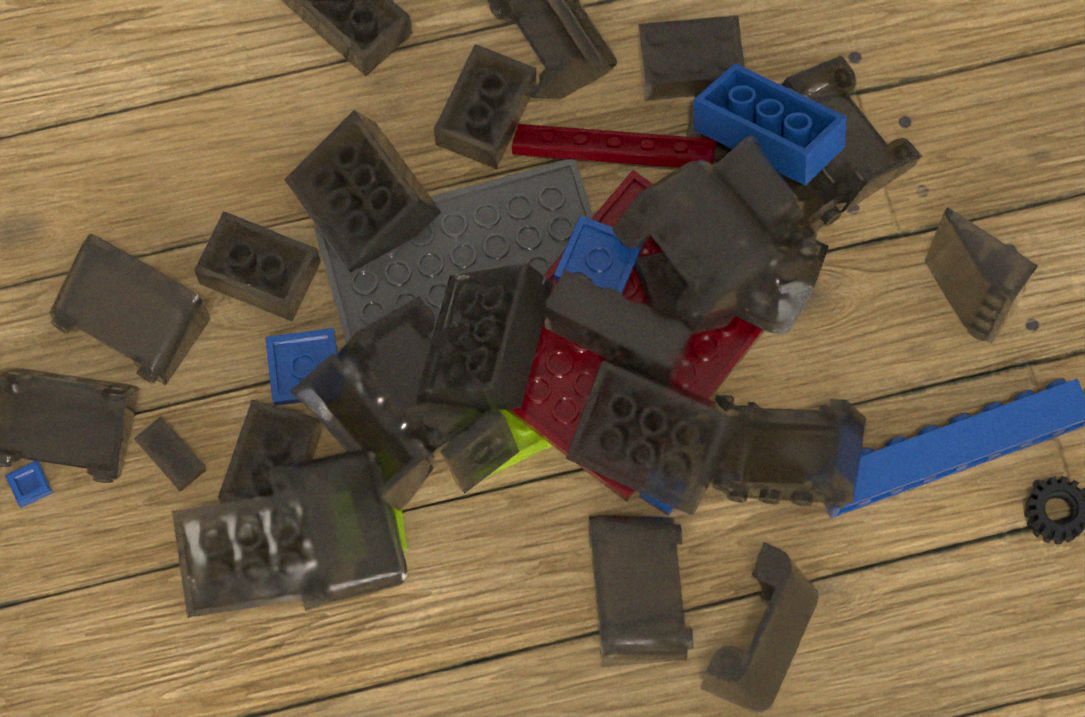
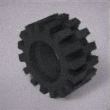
M1056 476L1050 477L1046 482L1043 480L1034 488L1025 505L1027 508L1024 511V515L1029 519L1026 523L1028 528L1033 527L1035 529L1033 534L1037 538L1039 535L1045 537L1043 541L1047 543L1051 540H1055V544H1062L1063 541L1069 543L1085 530V487L1080 490L1077 487L1079 482L1076 480L1070 483L1067 482L1068 477L1062 476L1059 480H1056ZM1053 498L1065 500L1071 507V518L1063 523L1051 520L1045 511L1047 501Z

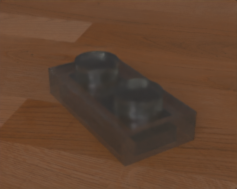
M159 417L134 438L136 443L179 492L207 470L204 464L162 417Z

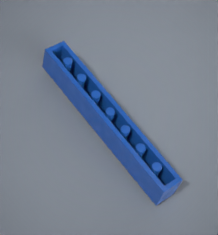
M1064 378L1053 381L1046 386L1044 391L1034 394L1033 390H1028L1014 397L1013 402L1002 405L1000 401L985 406L980 414L970 417L969 413H964L954 417L949 421V425L938 428L937 425H931L918 431V436L907 440L904 436L897 437L888 441L885 444V448L873 452L872 448H867L855 453L852 460L843 463L840 460H833L820 467L821 471H818L815 478V483L830 519L1085 427V394L1078 379L1066 382Z

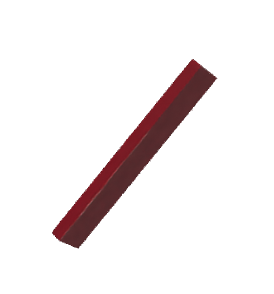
M518 124L512 142L513 155L713 170L717 150V141L711 138Z

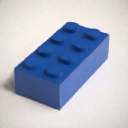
M736 63L694 99L695 131L803 185L812 180L845 148L847 116Z

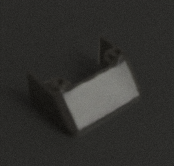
M487 0L490 4L489 8L495 17L500 20L505 19L517 23L545 67L539 74L540 82L528 93L531 98L562 99L606 75L617 65L615 55L579 0Z

